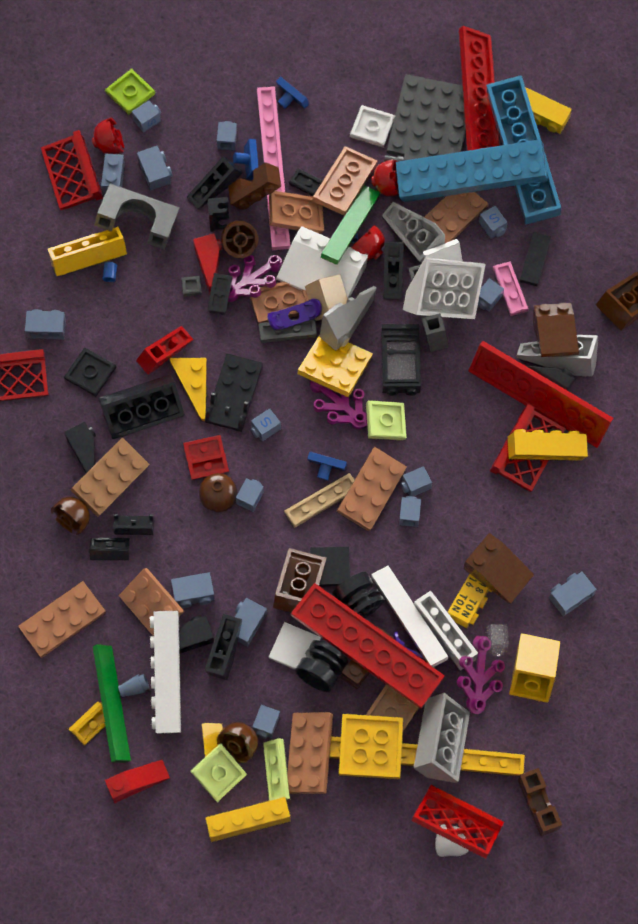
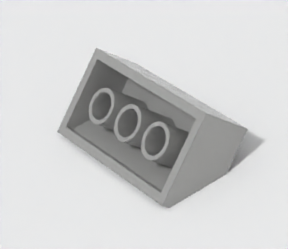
M445 693L430 697L425 703L414 769L427 778L456 783L459 781L470 712Z

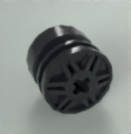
M360 572L348 578L332 592L335 598L363 618L373 614L385 601L379 595L378 589L370 590L374 583L367 572Z
M313 640L309 646L310 648L305 652L306 657L300 660L295 672L301 680L311 687L323 692H330L338 680L336 675L342 673L348 660L335 647L323 641Z

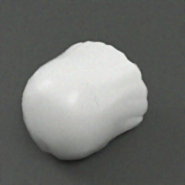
M440 825L441 828L447 829L445 825ZM437 834L435 848L440 857L461 856L469 851ZM458 834L459 837L466 839L464 834Z

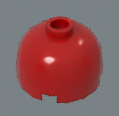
M111 117L97 124L94 129L92 143L95 148H99L104 154H119L124 152L120 145L123 148L125 147L120 129L117 130L114 127L117 123Z
M394 159L380 163L374 171V176L371 178L373 187H376L382 195L387 197L399 195L397 161Z
M374 225L351 248L361 254L368 255L367 261L372 258L376 260L383 253L381 249L385 245L384 235Z

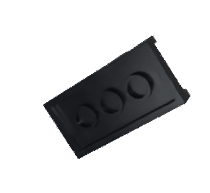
M226 354L215 391L211 394L210 406L206 409L205 423L242 432L262 370V362Z

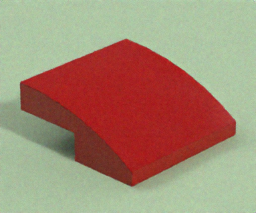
M221 435L183 443L191 480L207 477L215 473L229 472Z

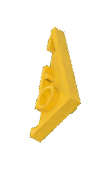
M170 358V363L198 416L202 421H205L206 358Z

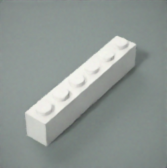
M154 611V616H150V628H154V636L150 637L151 648H154V656H151V668H155V676L151 677V689H155V697L151 698L152 709H155L156 717H152V729H156V733H181L179 612Z

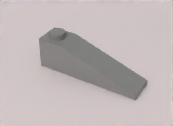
M395 202L382 215L421 263L424 260V251L445 244V234L436 223Z
M373 286L359 293L356 299L351 297L347 300L346 304L343 305L340 302L323 314L320 338L335 351L341 346L347 345L374 301L377 288Z
M577 335L579 355L541 357L538 342L535 341L520 344L517 358L545 367L561 368L562 370L565 367L572 371L574 376H593L597 360L598 336Z

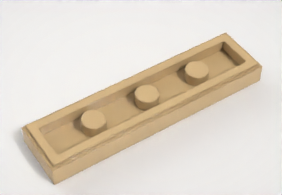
M348 473L284 510L293 527L299 526L342 501L354 482L353 477Z

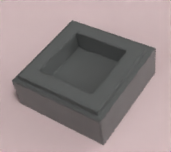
M200 276L181 278L183 297L202 295Z

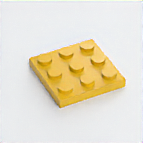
M319 335L299 367L297 374L349 397L369 364L373 353L349 342L344 347L341 346L335 351Z
M342 714L339 775L400 779L403 718Z

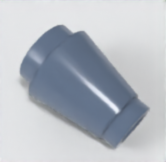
M137 674L118 686L122 697L146 693V690L150 689L144 674Z

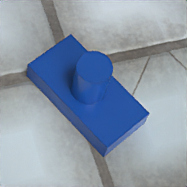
M281 76L278 78L276 83L285 92L278 100V104L286 109L295 100L305 109L309 105L307 98Z
M249 139L244 146V153L235 152L233 155L234 163L245 164L247 180L254 178L253 170L258 167L256 139Z
M309 452L307 458L310 462L321 464L317 478L327 481L331 468L345 471L347 467L346 461Z

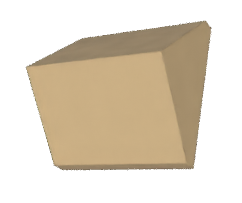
M340 274L318 279L305 285L309 300L313 298L318 299L322 306V312L315 318V321L322 320L323 314L336 304L341 302L344 305L347 303L348 298Z

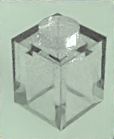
M507 624L487 625L486 637L491 641V647L487 653H492L494 656L503 655L509 648Z

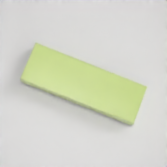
M278 738L264 742L269 801L283 797L286 800L290 799L284 740Z

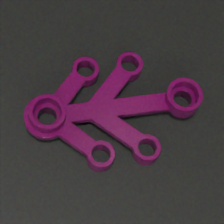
M273 255L269 258L266 265L252 273L253 266L256 264L254 256L245 257L243 277L237 284V277L241 274L238 265L230 266L229 273L233 278L228 302L237 300L239 296L259 297L261 295L259 286L274 287L276 280L273 275H268L264 279L258 278L268 271H280L283 264L282 259L277 255ZM246 286H251L249 289H243Z
M311 380L310 389L313 392H322L334 402L325 403L323 400L317 399L313 404V409L316 412L331 411L327 416L329 424L351 423L355 429H362L367 426V414L363 412L362 406L363 390L356 389L353 392L354 410L349 406V397L341 394L340 398L331 389ZM334 411H344L347 415L339 416Z
M477 636L473 640V647L478 651L476 671L472 666L473 659L471 657L462 656L459 660L460 666L465 669L469 677L460 676L457 680V685L462 688L468 697L466 705L473 714L482 713L486 706L485 701L494 692H500L503 688L500 680H492L489 683V687L482 692L483 685L496 672H502L505 669V664L502 660H494L491 666L484 672L486 651L491 647V641L486 636ZM471 680H472V682H473L474 685H475V686H474V691H473V690L471 689V687H470V685H471Z

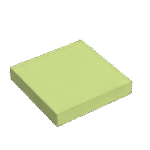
M366 402L368 438L405 440L407 438L404 403Z
M219 744L190 771L216 802L223 798L247 775L222 744Z

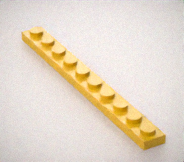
M331 736L329 758L340 759L341 737ZM402 743L401 765L414 766L418 745ZM464 749L460 771L519 776L524 773L525 755Z

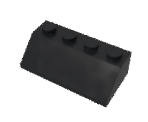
M170 374L98 398L112 439L185 415L175 381Z

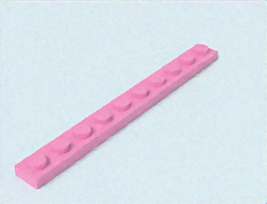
M275 87L257 88L264 163L267 162L279 167L281 187L275 191L285 192ZM268 194V195H267V202H268V212H269V194ZM270 226L272 250L290 249L289 229Z

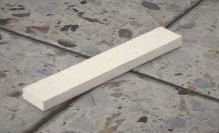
M386 566L371 574L375 584L426 662L435 667L448 660V655L390 567Z

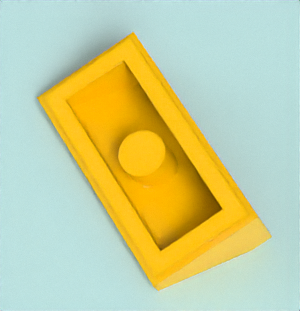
M97 702L69 728L83 745H86L105 727L102 703Z
M202 724L205 757L218 746L217 737L223 729L222 724Z

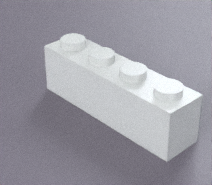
M431 591L414 602L415 607L436 639L459 670L463 669L459 664L462 656H469L473 661L476 660L478 652Z

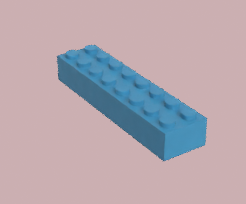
M522 75L488 84L487 96L502 145L540 140ZM546 155L545 162L548 181L514 186L525 225L561 215V205Z
M541 139L396 162L399 197L403 202L548 181L544 145Z

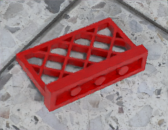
M80 130L74 131L73 136L41 147L60 210L71 208L92 199H96V201L103 199L87 145ZM73 142L74 147L71 152L64 150L66 144ZM54 149L57 150L54 158L46 155V151ZM61 153L68 155L64 163L58 161ZM72 157L79 160L76 167L68 165ZM55 163L62 166L59 173L52 171ZM66 168L73 170L69 178L63 176ZM77 172L83 174L80 183L73 180ZM60 178L67 181L63 189L56 185ZM71 183L78 185L74 193L67 191ZM82 188L87 189L89 195L83 197L78 194ZM65 194L72 196L69 202L62 204L61 199Z
M43 349L0 354V368L6 372L0 379V385L8 390L4 396H0V401L49 396ZM33 364H41L42 370L37 376L29 370ZM16 366L24 369L18 378L10 373ZM27 372L35 378L29 386L21 381ZM8 374L16 380L10 388L2 383ZM37 380L43 384V392H35L31 389ZM18 383L26 388L22 394H16L12 391Z
M528 404L523 409L510 434L518 429H524L526 432L543 430L544 433H548L547 429L552 427L564 433L566 428L534 410L535 407ZM533 417L541 421L542 427L533 428L531 422ZM507 438L489 471L494 474L498 473L531 492L549 460H540L541 466L536 469L532 468L530 459H512V461H509ZM526 461L529 470L520 472L518 462ZM514 463L515 474H509L504 471L507 465ZM530 473L533 480L531 485L523 482L521 475Z
M430 785L411 820L485 859L504 823L433 785ZM439 814L441 819H435L433 815ZM420 815H427L429 820L420 817ZM452 824H458L459 828L454 829ZM439 825H445L447 829H443ZM476 833L478 838H472L470 834ZM458 834H464L466 839L459 837ZM477 844H483L486 850L478 847Z

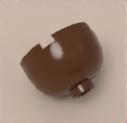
M245 221L231 222L224 227L221 233V243L224 250L235 258L250 256L258 246L259 237L257 231L251 224Z
M221 473L211 474L206 477L201 483L199 497L203 506L218 513L230 509L234 505L238 494L236 484L231 477Z
M64 497L51 508V513L55 512L57 515L55 519L57 523L70 533H72L73 529L77 532L76 535H79L89 524V509L76 497Z
M234 722L222 729L217 737V745L222 744L237 763H246L257 750L258 737L255 731L247 724Z

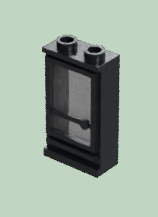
M382 324V393H387L390 396L397 395L398 393H406V395L410 396L420 393L419 324Z

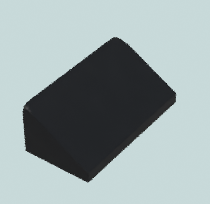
M91 538L90 560L129 561L130 538Z

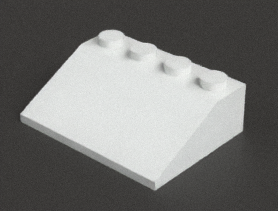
M301 226L290 246L276 280L280 282L285 281L290 286L302 291V289L306 290L305 285L318 279L340 274L347 298L349 299L367 266L368 255L361 254L348 247L338 265L320 258L321 253L330 238Z
M424 258L406 291L403 310L415 315L432 316L441 313V317L475 319L486 264Z

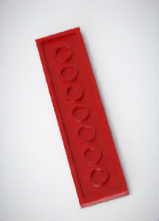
M462 26L459 28L467 151L499 146V134L487 96V85L495 83L491 35Z
M484 341L480 343L468 370L470 373L526 406L528 404L535 407V411L566 428L569 432L579 431V434H586L587 442L598 448L614 419L613 417Z
M316 583L312 585L291 613V616L420 709L445 676Z

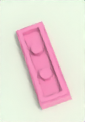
M511 262L493 266L497 282L504 288L503 298L510 316L528 312V306Z

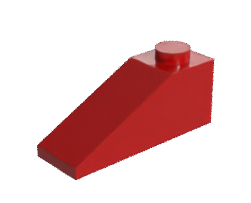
M214 233L193 239L194 249L209 294L214 273L217 274L220 250H222L220 239L216 240Z
M180 326L145 348L136 362L149 375L194 339Z
M159 760L124 771L106 779L105 783L113 802L117 803L170 779L163 760Z

